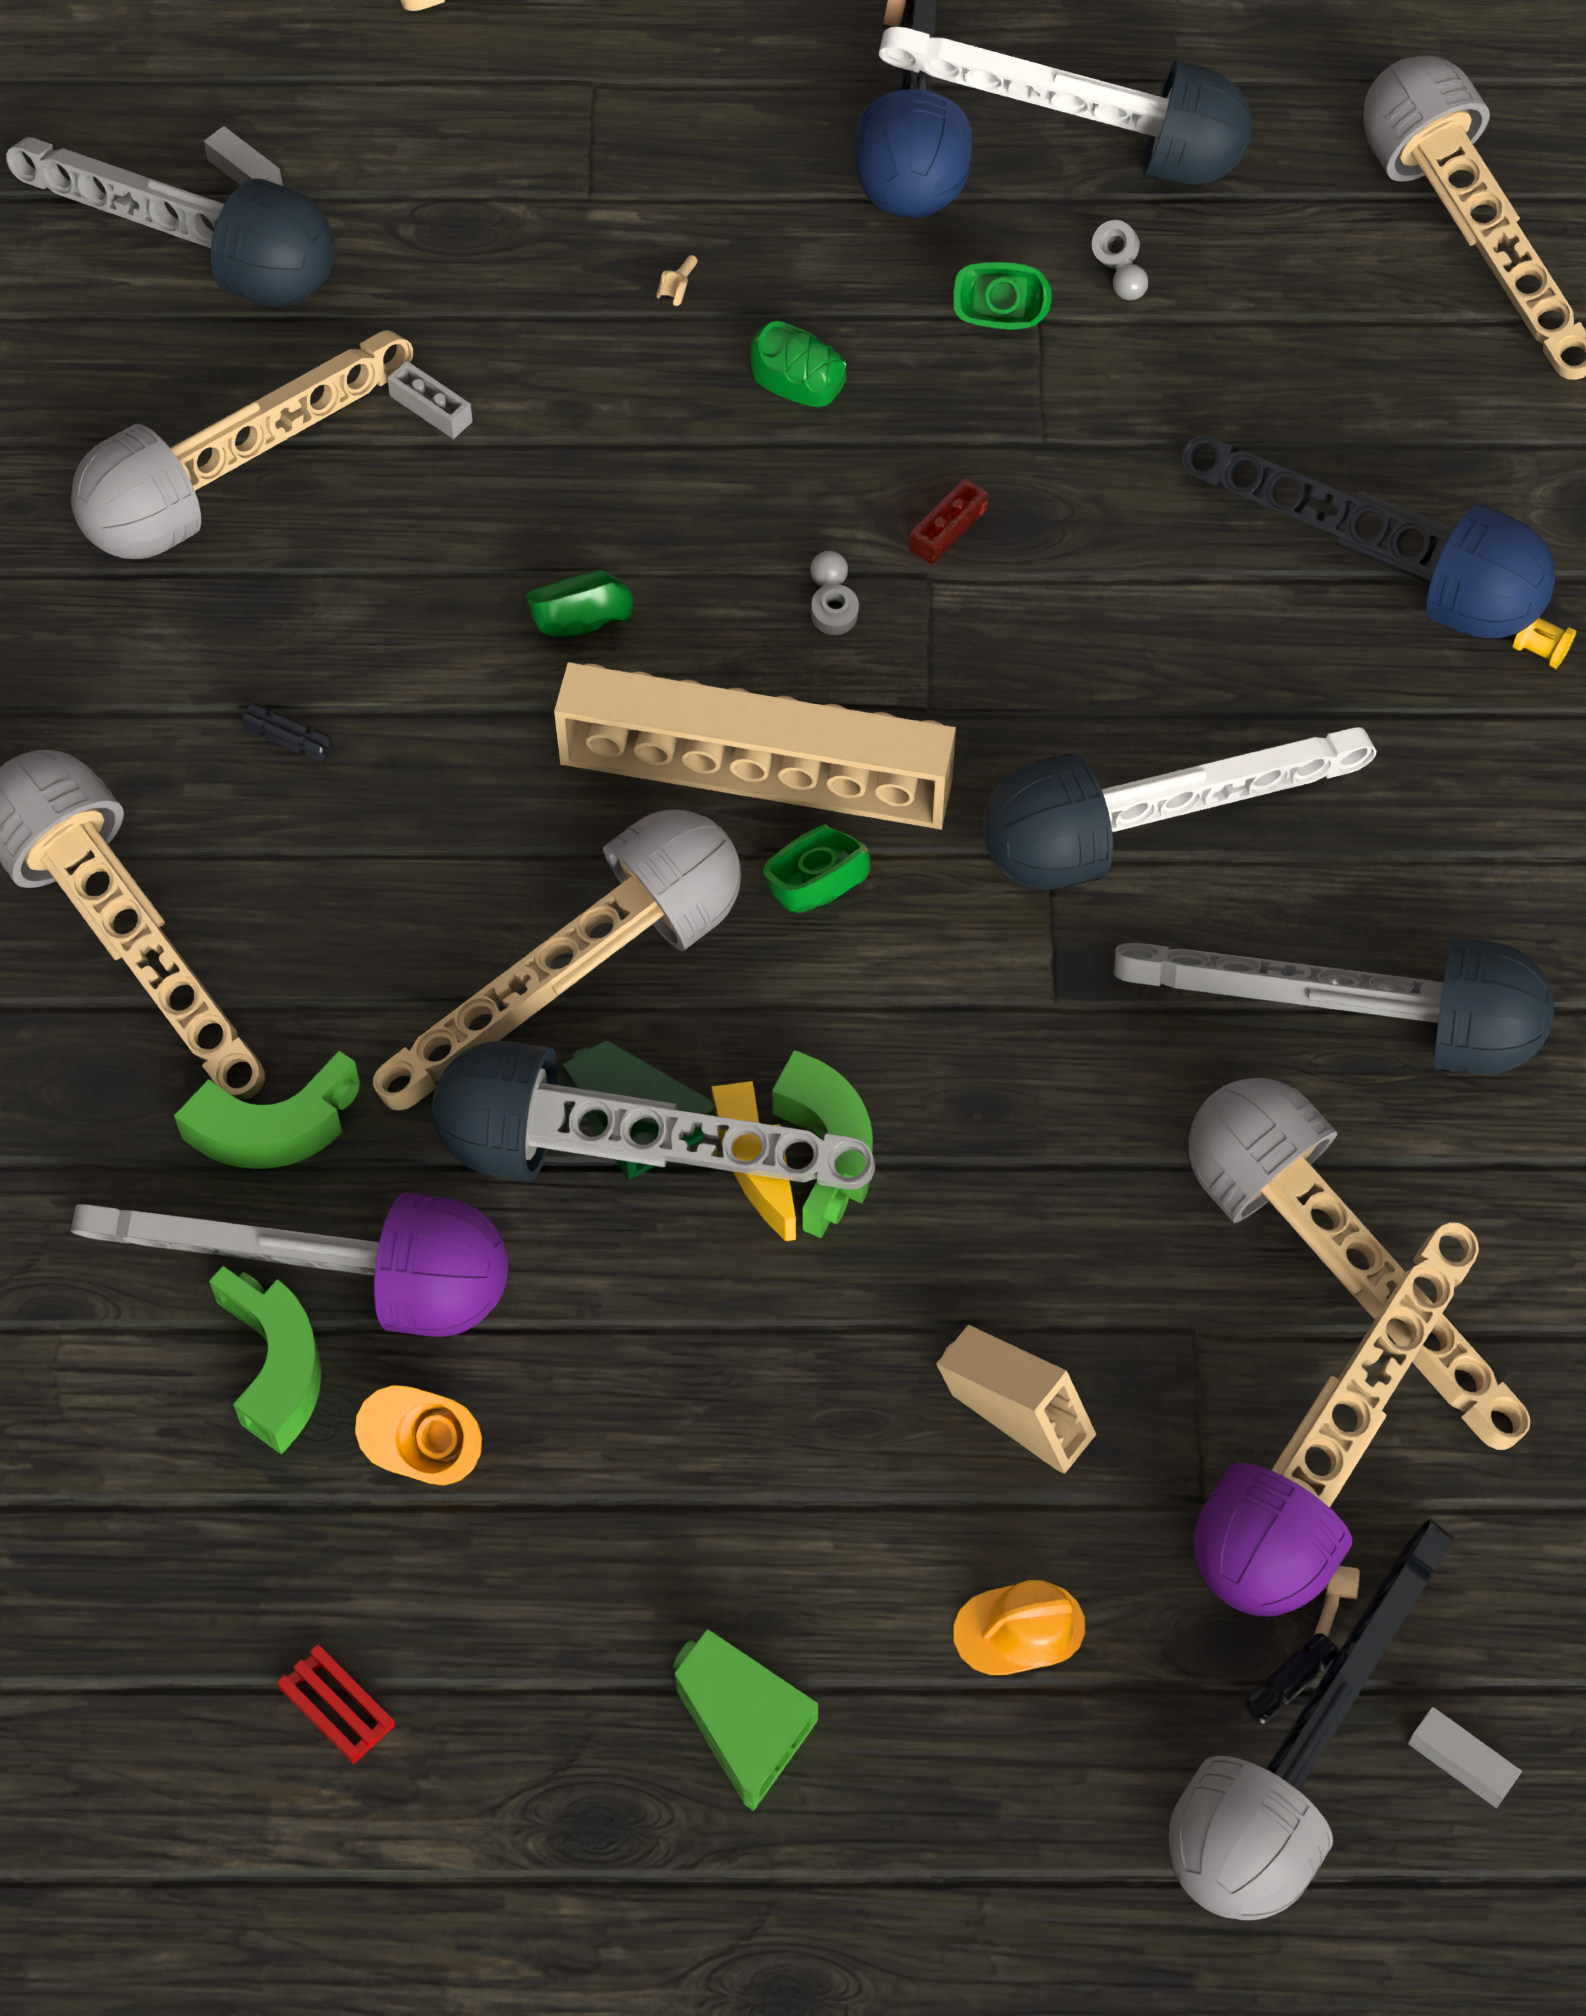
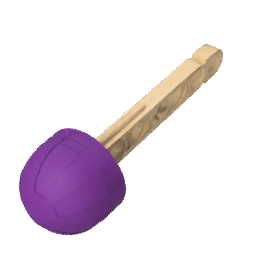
M1450 1222L1442 1225L1426 1238L1412 1260L1417 1265L1404 1273L1339 1378L1337 1379L1333 1376L1329 1378L1272 1470L1248 1463H1234L1226 1469L1223 1477L1208 1497L1196 1522L1194 1553L1199 1571L1206 1584L1226 1604L1241 1612L1256 1616L1282 1615L1298 1609L1314 1599L1333 1577L1352 1546V1537L1346 1525L1330 1509V1506L1387 1415L1382 1409L1453 1297L1454 1287L1463 1281L1476 1260L1479 1252L1478 1241L1468 1227L1460 1223ZM1442 1236H1451L1461 1244L1463 1256L1460 1262H1450L1441 1255L1439 1241ZM1415 1278H1427L1435 1285L1437 1290L1435 1303L1425 1304L1415 1297L1413 1292ZM1390 1319H1399L1409 1327L1411 1339L1407 1346H1398L1388 1338L1386 1326ZM1381 1354L1390 1358L1381 1365L1376 1377L1381 1382H1377L1372 1386L1368 1385L1365 1382L1368 1374L1365 1368L1375 1363ZM1336 1404L1348 1405L1355 1411L1358 1424L1353 1432H1344L1335 1425L1332 1412ZM1318 1447L1327 1453L1330 1459V1470L1327 1475L1318 1476L1307 1468L1305 1454L1308 1448Z

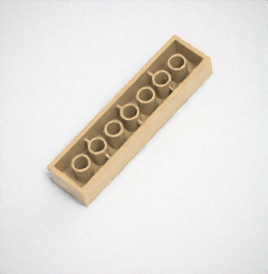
M569 662L567 664L554 710L560 765L942 830L953 777L956 727L944 726L932 720L921 722L897 718L884 712L867 713L849 710L836 704L819 705L801 702L789 696H765L749 693L741 688L724 689L706 686L693 680L676 681L658 678L645 672L628 673L610 670L597 664L581 665Z

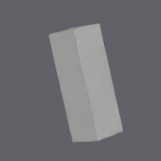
M225 126L204 140L207 160L239 185L248 180L260 178L283 186L280 168Z
M405 361L387 378L389 393L392 398L452 439H455L473 422L471 404L408 361Z
M1434 1707L1431 1708L1417 1727L1408 1745L1495 1808L1499 1806L1522 1772V1770Z

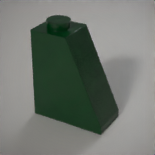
M607 1040L594 1047L587 1046L579 1049L569 1058L568 1062L562 1064L566 1087L677 1104L676 1110L716 1116V1108L710 1099ZM591 1110L584 1115L597 1135L602 1134L606 1130L608 1117L604 1112ZM642 1118L636 1121L631 1129L632 1140L640 1145L652 1143L659 1133L658 1123L651 1118ZM695 1127L693 1135H684L682 1140L691 1146L705 1138L701 1127ZM614 1159L629 1181L654 1167V1165Z

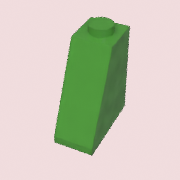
M707 1629L697 1643L692 1639L689 1640L676 1657L673 1668L677 1670L675 1672L676 1691L744 1805L754 1811L817 1723L818 1703Z

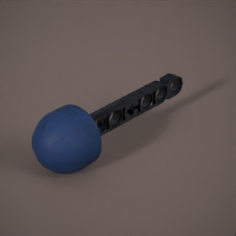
M906 0L905 28L930 34L929 38H935L937 0ZM902 68L901 90L878 98L865 109L858 121L855 145L857 173L868 198L887 213L911 218H923L933 215L956 199L967 181L971 164L972 131L968 118L953 101L932 92L933 77L921 70L917 73Z
M1203 435L1194 437L1183 450V466L1194 477L1222 488L1225 486L1230 492L1338 536V546L1429 583L1430 587L1427 597V615L1429 619L1440 622L1444 626L1452 627L1456 631L1481 638H1503L1517 634L1532 625L1541 616L1551 599L1555 585V565L1548 545L1531 527L1511 515L1503 514L1499 510L1490 509L1484 504H1477L1453 528L1363 490H1360L1357 496H1353L1249 452H1239V448L1212 437ZM1211 445L1216 451V462L1209 470L1201 471L1195 464V455L1202 446ZM1252 462L1257 469L1256 480L1249 487L1241 488L1235 479L1236 470L1242 463ZM1291 478L1298 485V494L1292 503L1282 505L1276 498V489L1281 481ZM1310 496L1324 502H1330L1334 496L1332 504L1338 508L1335 517L1327 515L1325 520L1322 521L1324 513L1321 510L1306 505ZM1376 513L1381 519V531L1373 539L1366 540L1359 533V522L1366 514ZM1417 530L1424 538L1423 549L1418 555L1407 557L1401 551V539L1407 532ZM1437 538H1440L1441 542L1436 546ZM1429 560H1430V567L1426 566V563H1427Z

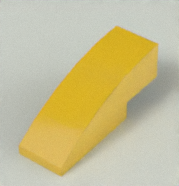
M753 1081L712 1086V1103L716 1108L717 1117L759 1123ZM720 1130V1142L722 1147L723 1139L727 1130ZM744 1134L735 1141L733 1154L742 1161L753 1160L760 1154L762 1142L753 1134ZM784 1154V1161L787 1164L786 1155ZM732 1171L745 1195L763 1219L785 1241L796 1240V1217L790 1180Z

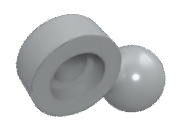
M1110 220L1100 225L1095 231L1092 238L1093 253L1106 267L1116 269L1112 281L1115 293L1124 300L1139 299L1148 288L1146 272L1140 266L1132 263L1139 252V238L1127 223L1120 220ZM1123 240V249L1118 253H1112V245L1116 241Z
M834 551L821 552L813 559L810 567L812 579L817 585L822 587L812 598L811 619L815 627L821 632L829 635H841L851 630L856 624L859 602L851 589L841 585L848 574V565L844 557ZM836 601L840 602L843 607L832 609L827 604Z

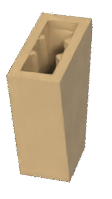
M968 1325L959 1337L946 1348L943 1356L936 1363L952 1396L1059 1472L1065 1474L1096 1436V1432L1066 1370L975 1327Z

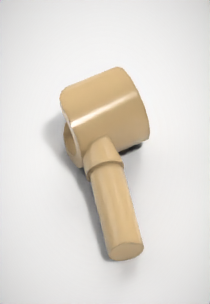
M690 255L678 270L664 271L656 297L660 298L661 295H669L674 297L673 305H680L688 283L687 276L696 266L697 258Z
M1345 1566L1337 1568L1325 1587L1324 1607L1314 1635L1323 1633L1327 1637L1329 1636L1339 1606V1597L1357 1598L1359 1569Z

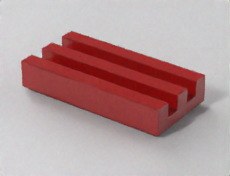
M317 1644L310 1651V1657L305 1661L301 1659L293 1667L294 1671L288 1677L284 1675L276 1683L278 1688L354 1765L395 1726V1723L343 1668ZM319 1666L377 1723L372 1730L315 1674L314 1671ZM303 1681L362 1738L355 1746L297 1688Z

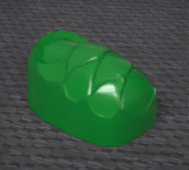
M978 263L965 266L956 276L954 310L956 315L967 323L1007 330L1023 329L1035 326L1049 313L1052 301L1051 286L1045 276L1036 268L1018 263Z
M780 321L769 322L757 330L750 344V362L754 379L758 384L774 394L807 406L822 407L834 400L846 382L845 360L831 346L824 344L813 334Z
M603 569L554 582L526 594L530 615L538 631L549 637L588 635L600 629L604 624L615 620L627 622L632 613L633 599L630 588L621 580L605 573Z
M824 824L803 834L776 853L765 864L763 873L769 892L777 902L790 912L803 913L816 908V906L820 907L832 902L850 888L865 881L870 872L871 857L867 846L862 841Z

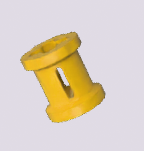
M1539 617L1532 625L1517 633L1513 648L1519 651L1525 648L1548 659L1549 665L1557 669L1571 647L1576 630L1570 627L1564 630Z

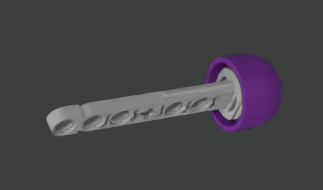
M403 1193L395 1200L385 1220L379 1242L119 1210L93 1205L75 1206L70 1229L76 1235L98 1240L375 1276L374 1297L376 1313L382 1328L392 1332L431 1337L459 1334L481 1322L499 1302L508 1275V1257L502 1237L495 1225L481 1211L456 1199Z

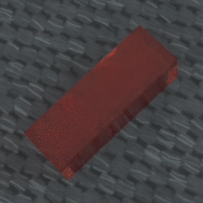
M964 478L910 532V551L933 565L987 510L988 492Z

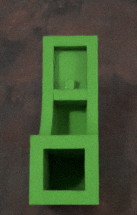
M794 1050L772 1090V1114L805 1128L823 1141L825 1134L861 1140L873 1153L871 1122L867 1110L855 1089L842 1075L827 1064ZM855 1150L845 1151L836 1161V1170L844 1177H855L864 1170L866 1165L865 1157ZM816 1181L803 1206V1231L822 1238L830 1222L834 1224L839 1223L849 1198L863 1204L870 1181L858 1189L819 1185L818 1181Z
M338 1051L303 1090L288 1100L271 1105H255L238 1100L208 1079L174 1115L181 1138L207 1157L240 1168H276L304 1160L323 1150L343 1133L337 1110L347 1108L357 1096L360 1081L356 1064L351 1058Z
M222 1266L209 1281L217 1304L255 1330L268 1343L267 1358L263 1369L233 1405L240 1424L282 1455L305 1427L319 1395L321 1362L313 1331L306 1312L296 1296L278 1279L265 1291L250 1275L241 1273L238 1277Z

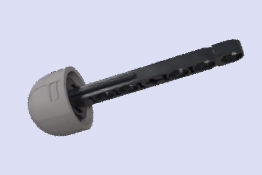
M1432 1519L1425 1521L1403 1548L1393 1564L1392 1570L1383 1580L1267 1768L1264 1769L1251 1762L1229 1756L1210 1757L1202 1763L1179 1799L1169 1825V1849L1173 1870L1179 1883L1188 1895L1208 1911L1222 1917L1239 1920H1257L1275 1915L1289 1907L1303 1894L1333 1844V1836L1327 1821L1299 1790L1420 1596L1431 1573L1436 1570L1453 1541V1535Z

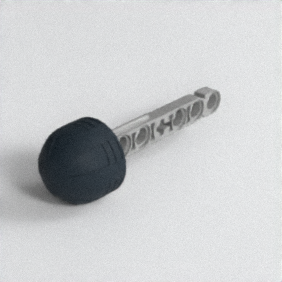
M31 137L22 139L6 153L9 169L24 183L41 189L48 187L55 194L211 248V268L215 281L222 290L235 296L265 306H290L307 299L324 284L331 272L335 255V240L332 228L318 206L310 198L296 190L264 179L255 178L241 184L231 194L226 203L223 204L64 148L53 150L52 144ZM23 152L31 158L35 169L27 163ZM58 164L66 170L70 177V181L62 175L58 168ZM93 176L102 183L106 194L97 187ZM165 202L169 203L174 208L178 215V219H176L169 213L165 206ZM201 214H203L210 220L214 227V231H211L204 224L203 220L201 219Z
M1452 937L1444 982L1190 949H1169L1166 946L1143 943H1125L1115 949L1114 975L1118 979L1127 982L1155 986L1164 984L1177 989L1438 1023L1434 1063L1435 1069L1438 1070L1444 1069L1453 1072H1466L1467 1074L1487 1075L1515 1069L1531 1059L1540 1050L1549 1035L1554 1017L1552 990L1540 967L1521 951L1505 944Z
M492 1041L473 1046L459 1054L446 1067L438 1080L433 1096V1122L443 1145L465 1166L482 1174L526 1182L534 1181L543 1165L547 1149L665 1167L666 1161L797 1182L817 1179L819 1185L842 1189H858L865 1186L872 1179L875 1172V1160L870 1148L863 1141L855 1138L825 1134L823 1141L812 1132L678 1111L676 1110L677 1104L560 1086L558 1085L557 1057L553 1048L508 1041ZM568 1106H574V1107L572 1108V1111H571L570 1115H569V1129H570V1132H569V1133H563V1132L565 1131V1128H566L567 1123H568V1109H567V1107H568ZM591 1110H600L608 1117L606 1130L596 1137L586 1136L580 1130L582 1117ZM642 1118H651L659 1125L657 1138L647 1145L637 1144L631 1138L632 1126ZM695 1127H701L706 1138L721 1141L720 1130H727L723 1139V1157H716L719 1151L716 1145L705 1143L699 1144L697 1152H691L688 1143L682 1139L684 1135H693ZM744 1134H753L762 1142L760 1154L750 1161L739 1160L733 1154L735 1141ZM796 1142L807 1143L813 1148L814 1157L812 1162L803 1169L790 1168L784 1161L786 1149ZM848 1150L858 1151L865 1157L866 1165L864 1170L855 1177H844L836 1170L838 1157Z

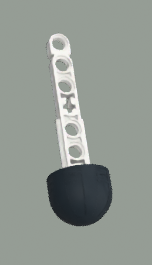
M890 27L883 33L879 56L883 61L895 67L917 73L921 70L932 77L1149 135L1143 164V174L1147 176L1152 175L1158 179L1163 178L1173 183L1204 184L1215 181L1229 173L1240 162L1250 141L1252 119L1245 97L1229 79L1205 67H1197L1190 63L1186 64L1175 60L1168 72L1159 97L949 39L929 38L930 34L908 28Z
M1351 728L1330 733L1326 738L1314 737L1101 789L1094 772L1081 756L1075 753H1068L1061 757H1051L1048 760H1039L1021 767L998 783L988 799L984 812V840L994 863L1005 875L1015 882L1035 889L1072 887L1076 884L1087 883L1090 880L1096 881L1106 876L1111 866L1113 854L1112 832L1312 783L1325 776L1328 779L1352 773L1369 764L1376 756V749L1363 728Z

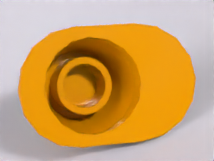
M392 1385L379 1389L363 1402L356 1416L355 1434L360 1449L372 1463L385 1470L426 1483L447 1485L461 1481L474 1469L481 1455L482 1436L477 1420L468 1408L444 1396L414 1387Z
M1026 1580L1012 1586L989 1590L972 1597L959 1610L953 1625L954 1644L961 1659L974 1670L988 1675H1009L1035 1668L1052 1666L1068 1660L1080 1648L1085 1635V1616L1078 1601L1065 1589L1043 1580Z

